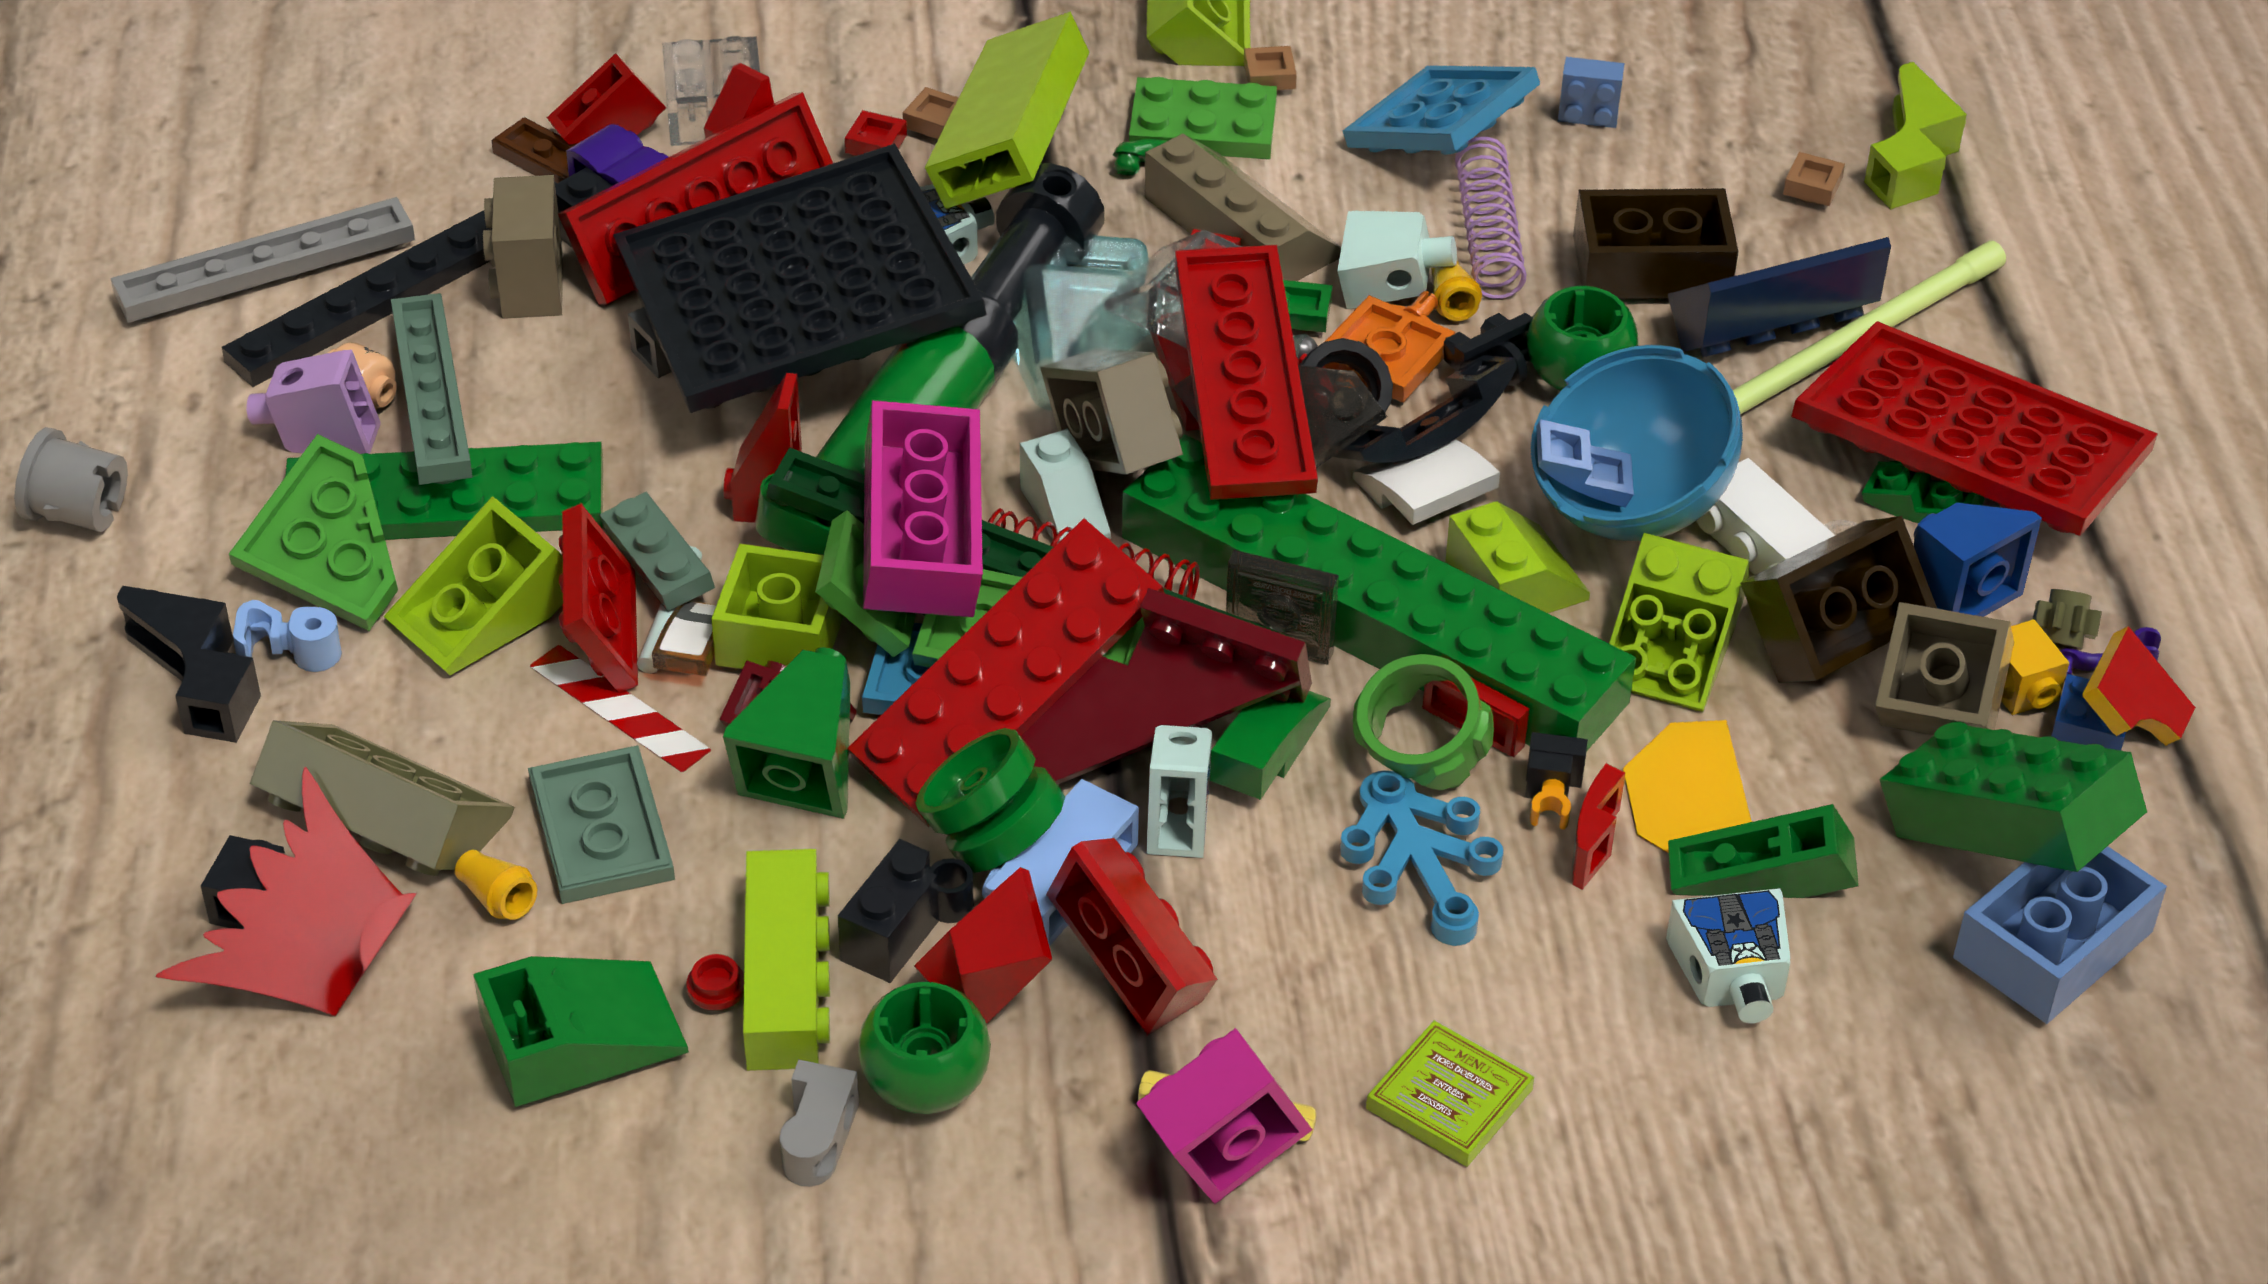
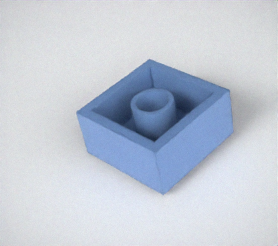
M1566 57L1558 122L1616 128L1625 63Z

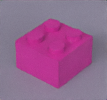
M1236 1028L1224 1037L1209 1042L1201 1050L1199 1056L1174 1075L1160 1079L1151 1088L1150 1093L1136 1103L1172 1155L1214 1204L1313 1130Z

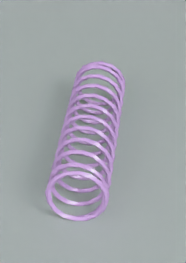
M1476 137L1469 140L1468 145L1478 140H1487L1495 143L1500 149L1491 144L1478 143L1466 147L1455 155V163L1458 170L1457 178L1460 182L1459 190L1463 205L1462 213L1465 217L1464 226L1467 230L1466 238L1470 253L1469 262L1472 266L1471 275L1481 286L1494 288L1513 282L1521 273V280L1518 286L1510 293L1492 295L1482 290V296L1491 299H1503L1513 296L1520 291L1526 282L1527 275L1524 267L1518 220L1516 218V208L1510 181L1511 174L1508 169L1509 162L1505 146L1497 139L1491 137ZM1478 147L1495 150L1502 157V160L1493 156L1479 155L1469 158L1462 165L1460 163L1462 156L1467 151ZM1479 159H1489L1499 164L1496 168L1481 167L1469 172L1464 169L1467 164ZM1480 171H1490L1484 174H1474ZM1495 173L1500 175V178L1497 180L1482 179L1471 184L1465 182L1467 178H1486ZM1481 183H1492L1483 187H1475V185ZM1496 185L1502 187V189L1499 192L1484 191L1476 193L1473 196H1469L1467 194L1469 189L1479 191L1487 190ZM1493 195L1489 198L1477 199L1479 196ZM1498 197L1504 199L1501 204L1486 203L1478 205L1473 209L1468 206L1471 201L1479 203L1488 202ZM1495 207L1490 210L1479 211L1481 208ZM1500 209L1506 211L1503 216L1489 215L1475 221L1470 218L1473 213L1480 215L1490 214ZM1497 219L1492 222L1481 223L1484 220ZM1502 221L1508 223L1505 228H1488L1478 233L1472 230L1475 225L1482 227L1492 226ZM1491 231L1497 232V233H1494V234L1482 235L1483 233H1487V232H1491ZM1504 233L1510 236L1505 241L1491 240L1480 245L1474 242L1477 237L1483 239L1494 238ZM1490 244H1499V245L1492 246V247H1484V246L1490 245ZM1504 246L1512 248L1508 253L1495 252L1484 255L1481 258L1476 255L1479 249L1488 251ZM1494 256H1501L1499 258L1487 259ZM1506 261L1511 263L1508 267L1499 271L1489 272L1482 270L1488 264ZM1514 266L1518 267L1515 275L1502 283H1484L1478 278L1479 273L1499 275L1509 271Z

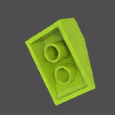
M492 496L383 617L451 676L553 616L563 604V593L559 584V575L563 573V555Z

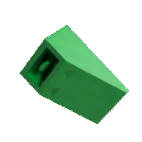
M530 956L473 974L481 1022L515 1107L689 1053L687 1043L651 961Z

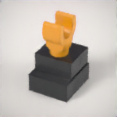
M1532 732L1526 774L1525 798H1533L1530 810V823L1533 826L1538 825L1539 814L1543 811L1551 810L1560 816V829L1564 830L1567 828L1571 812V803L1568 799L1569 787H1582L1588 739Z

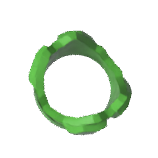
M1428 654L1410 655L1388 663L1369 679L1354 704L1352 721L1353 733L1357 743L1366 748L1369 754L1382 765L1404 778L1413 779L1427 788L1445 790L1460 786L1470 776L1469 772L1475 767L1476 763L1488 754L1493 744L1494 722L1490 706L1480 700L1475 684L1467 672L1456 663L1440 656ZM1448 680L1453 682L1468 701L1467 715L1462 728L1450 742L1437 750L1424 754H1403L1389 749L1378 740L1382 736L1386 715L1393 707L1409 703L1419 688L1431 681Z

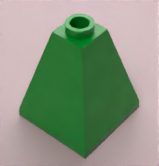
M826 647L817 648L814 652L802 650L726 727L723 740L738 795L837 818H845L848 810L849 751L847 748L849 747L850 678L846 659L841 653Z

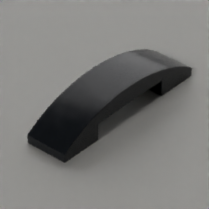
M1482 355L1446 377L1452 397L1401 428L1369 424L1331 447L1333 456L1336 458L1382 463L1408 460L1439 449L1466 432L1494 405L1517 369L1515 359L1511 357Z

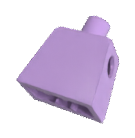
M342 350L282 362L276 367L266 393L250 394L247 399L246 409L250 423L253 425L275 424L285 449L293 453H304L315 436L319 434L359 454H370L381 424L352 350Z

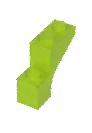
M1914 62L1904 64L1899 68L1898 83L1900 94L1894 97L1892 105L1896 134L1888 139L1871 144L1864 183L1890 209L1939 194L1946 156L1959 152L1966 124L1967 114Z

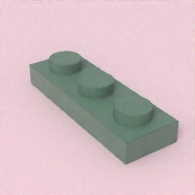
M647 492L634 498L623 500L617 506L599 514L605 531L667 612L715 588L710 571Z

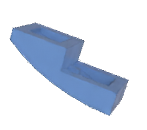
M1539 420L1536 426L1538 467L1561 484L1586 496L1622 507L1628 505L1634 495L1631 454L1591 446L1590 430Z

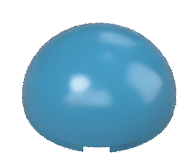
M1644 345L1620 349L1585 364L1565 379L1567 385L1548 407L1545 405L1542 407L1534 425L1531 439V460L1538 484L1549 502L1561 515L1579 528L1607 539L1620 541H1641L1643 533L1664 537L1690 526L1704 516L1717 503L1732 481L1740 459L1743 441L1742 418L1737 399L1723 375L1710 362L1705 363L1700 359L1684 354L1680 348L1662 345ZM1539 420L1590 430L1591 446L1631 454L1634 495L1628 505L1622 507L1586 496L1561 484L1538 467L1536 426Z

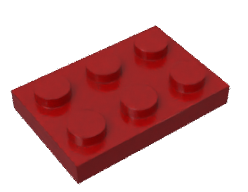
M581 503L562 511L563 535L559 537V547L563 555V573L559 575V584L563 593V612L559 614V622L567 640L571 643L576 642L587 654L594 672L598 676L604 675L618 693L638 686L635 569Z

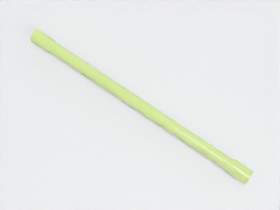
M1987 241L1959 257L1949 267L1733 389L1740 414L1745 413L1838 359L1876 321L1894 327L1961 287L1973 284L2003 267L2006 263V254L2003 248L1995 241Z

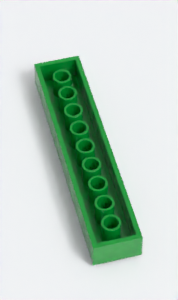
M1183 434L1182 439L1179 440L1183 455L1148 467L1123 491L1122 538L1143 549H1149L1151 553L1159 557L1163 554H1169L1175 565L1183 559L1189 560L1190 564L1197 562L1200 569V578L1235 596L1237 554L1335 577L1331 645L1378 669L1399 658L1418 654L1436 655L1456 663L1473 679L1529 708L1525 744L1529 746L1531 734L1536 732L1588 739V751L1630 703L1636 664L1635 656L1307 494L1210 500L1202 442ZM1239 556V598L1253 605L1280 611L1279 613L1263 609L1269 613L1307 622L1302 624L1306 628H1298L1314 632L1312 635L1328 643L1333 578ZM1183 564L1180 568L1186 570L1187 565ZM1277 571H1280L1278 575L1284 572V579L1286 578V580H1283V575L1277 578ZM1293 575L1295 576L1296 579H1297L1299 576H1301V578H1300V583H1298L1299 580L1296 582L1295 579H1294L1295 582H1292V581H1293ZM1240 576H1241V597H1240ZM1251 576H1256L1321 592L1317 594L1320 599L1249 581L1253 580ZM1253 585L1259 586V587H1263V588L1272 589V590H1276V591H1280L1281 593H1277V592H1273V591H1269V590H1265V589L1253 587ZM1253 588H1254V589H1258V590H1262V591H1266V592H1270V593H1274V594H1278V595H1281V597H1280V596H1276V595H1272V594H1268V593H1264V592H1260V591H1256V590H1253ZM1288 594H1292V595H1296V596H1300V597H1304V598H1308V599H1313V600H1316V602L1310 601V600H1306V599H1302V598H1298V597H1294V596H1290V595H1288ZM1262 595L1306 605V607L1302 608L1306 612L1261 602L1265 600ZM1288 597L1295 598V599H1299V600H1303V601H1307V602H1311V603H1315L1316 605L1309 604V603H1305V602H1301V601H1297V600H1293V599H1288ZM1252 601L1279 607L1280 609L1252 603ZM1287 610H1291V611H1295V612H1299V613H1303V614H1307V615H1312V616H1315V618L1309 617V616H1305V615H1301V614H1297V613H1293V612H1289V611H1287ZM1287 613L1314 619L1315 621L1288 615ZM1424 685L1419 690L1424 692Z

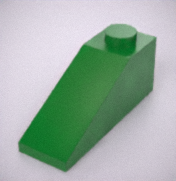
M1833 804L1668 841L1671 890L1675 895L1715 896L1780 888L1783 898H1806L1859 886L1854 836Z

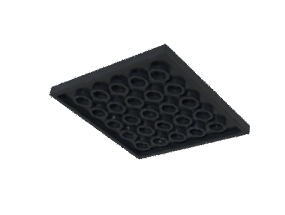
M895 144L613 234L619 255L690 413L702 409L715 408L723 402L750 393L766 391L780 384L786 373L797 374V378L812 376L823 369L850 360L863 359L874 352L899 344L912 343L920 337L950 327H960L971 320L987 315L983 297Z

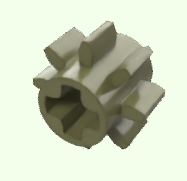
M2051 589L2049 602L2037 601L2033 619H2035L2057 648L2082 650L2084 638L2095 639L2098 637L2102 611L2090 609L2092 596L2063 589Z

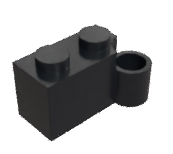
M899 839L838 914L840 961L891 983L939 921L958 923L974 909L973 871L970 866L964 861L954 858L942 859L930 866L929 851Z

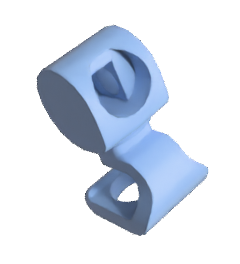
M251 600L243 603L236 612L233 640L237 655L252 657L255 643L268 635L272 654H282L283 650H289L294 654V660L298 667L305 671H325L333 667L340 660L342 652L337 619L332 611L321 607H299L292 612L288 622H283L282 615L278 610L261 601Z

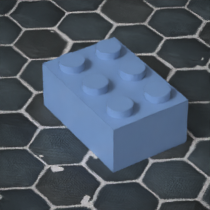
M2108 846L2078 872L2024 862L1964 912L1953 958L2045 1024H2048L2153 932L2167 886Z

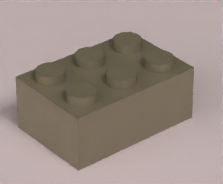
M1092 349L1040 367L1058 431L1069 430L1089 460L1091 469L1129 474L1183 455L1179 442L1183 435L1182 426L1176 413L1170 409L1165 391L1168 388L1167 372L1162 362L1156 359L1155 352Z

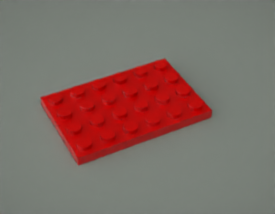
M1878 321L1795 399L1791 417L1807 423L1811 429L1817 432L1834 434L1853 442L1863 451L1879 453L1899 461L1911 471L1933 475L1949 482L1952 487L1959 491L1974 492L1998 502L2002 508L2033 511L2042 517L2041 521L2046 522L2052 529L2062 533H2073L2077 536L2083 534L2153 450L2158 433Z

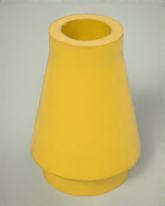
M1458 260L1456 266L1431 268L1433 294L1437 297L1439 303L1436 311L1441 316L1452 321H1464L1472 317L1477 312L1482 299V290L1479 284L1460 266Z
M478 850L465 852L456 863L455 875L457 879L466 884L493 917L515 920L524 916L534 905L537 897V885L527 868L486 856Z

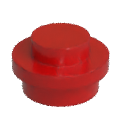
M711 954L704 956L694 964L687 977L688 996L694 1004L703 1009L723 1010L738 1003L744 996V972L732 958L726 955Z

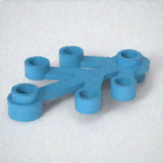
M1378 771L1370 774L1363 780L1360 787V801L1365 807V811L1357 825L1349 826L1342 832L1341 856L1350 863H1366L1374 856L1375 838L1385 823L1391 824L1396 835L1379 866L1370 867L1365 871L1362 884L1363 897L1375 905H1385L1392 902L1396 897L1397 882L1407 863L1411 860L1435 904L1431 920V931L1434 937L1440 942L1452 946L1469 943L1477 933L1478 908L1469 896L1455 891L1437 856L1469 866L1476 874L1489 876L1496 874L1502 867L1503 846L1498 840L1491 837H1479L1470 843L1420 826L1414 815L1446 824L1447 829L1454 834L1469 835L1475 832L1479 826V804L1468 797H1456L1447 803L1418 793L1414 783L1409 778H1404L1394 771ZM1458 814H1464V815H1467V816H1469V817H1467V818H1461V817H1458V816H1456V815H1458ZM1352 843H1362L1364 846H1354ZM1486 854L1492 856V858H1483L1479 855ZM1375 883H1382V884H1385V885H1387V886H1386V887H1376V886H1374L1373 884H1375Z

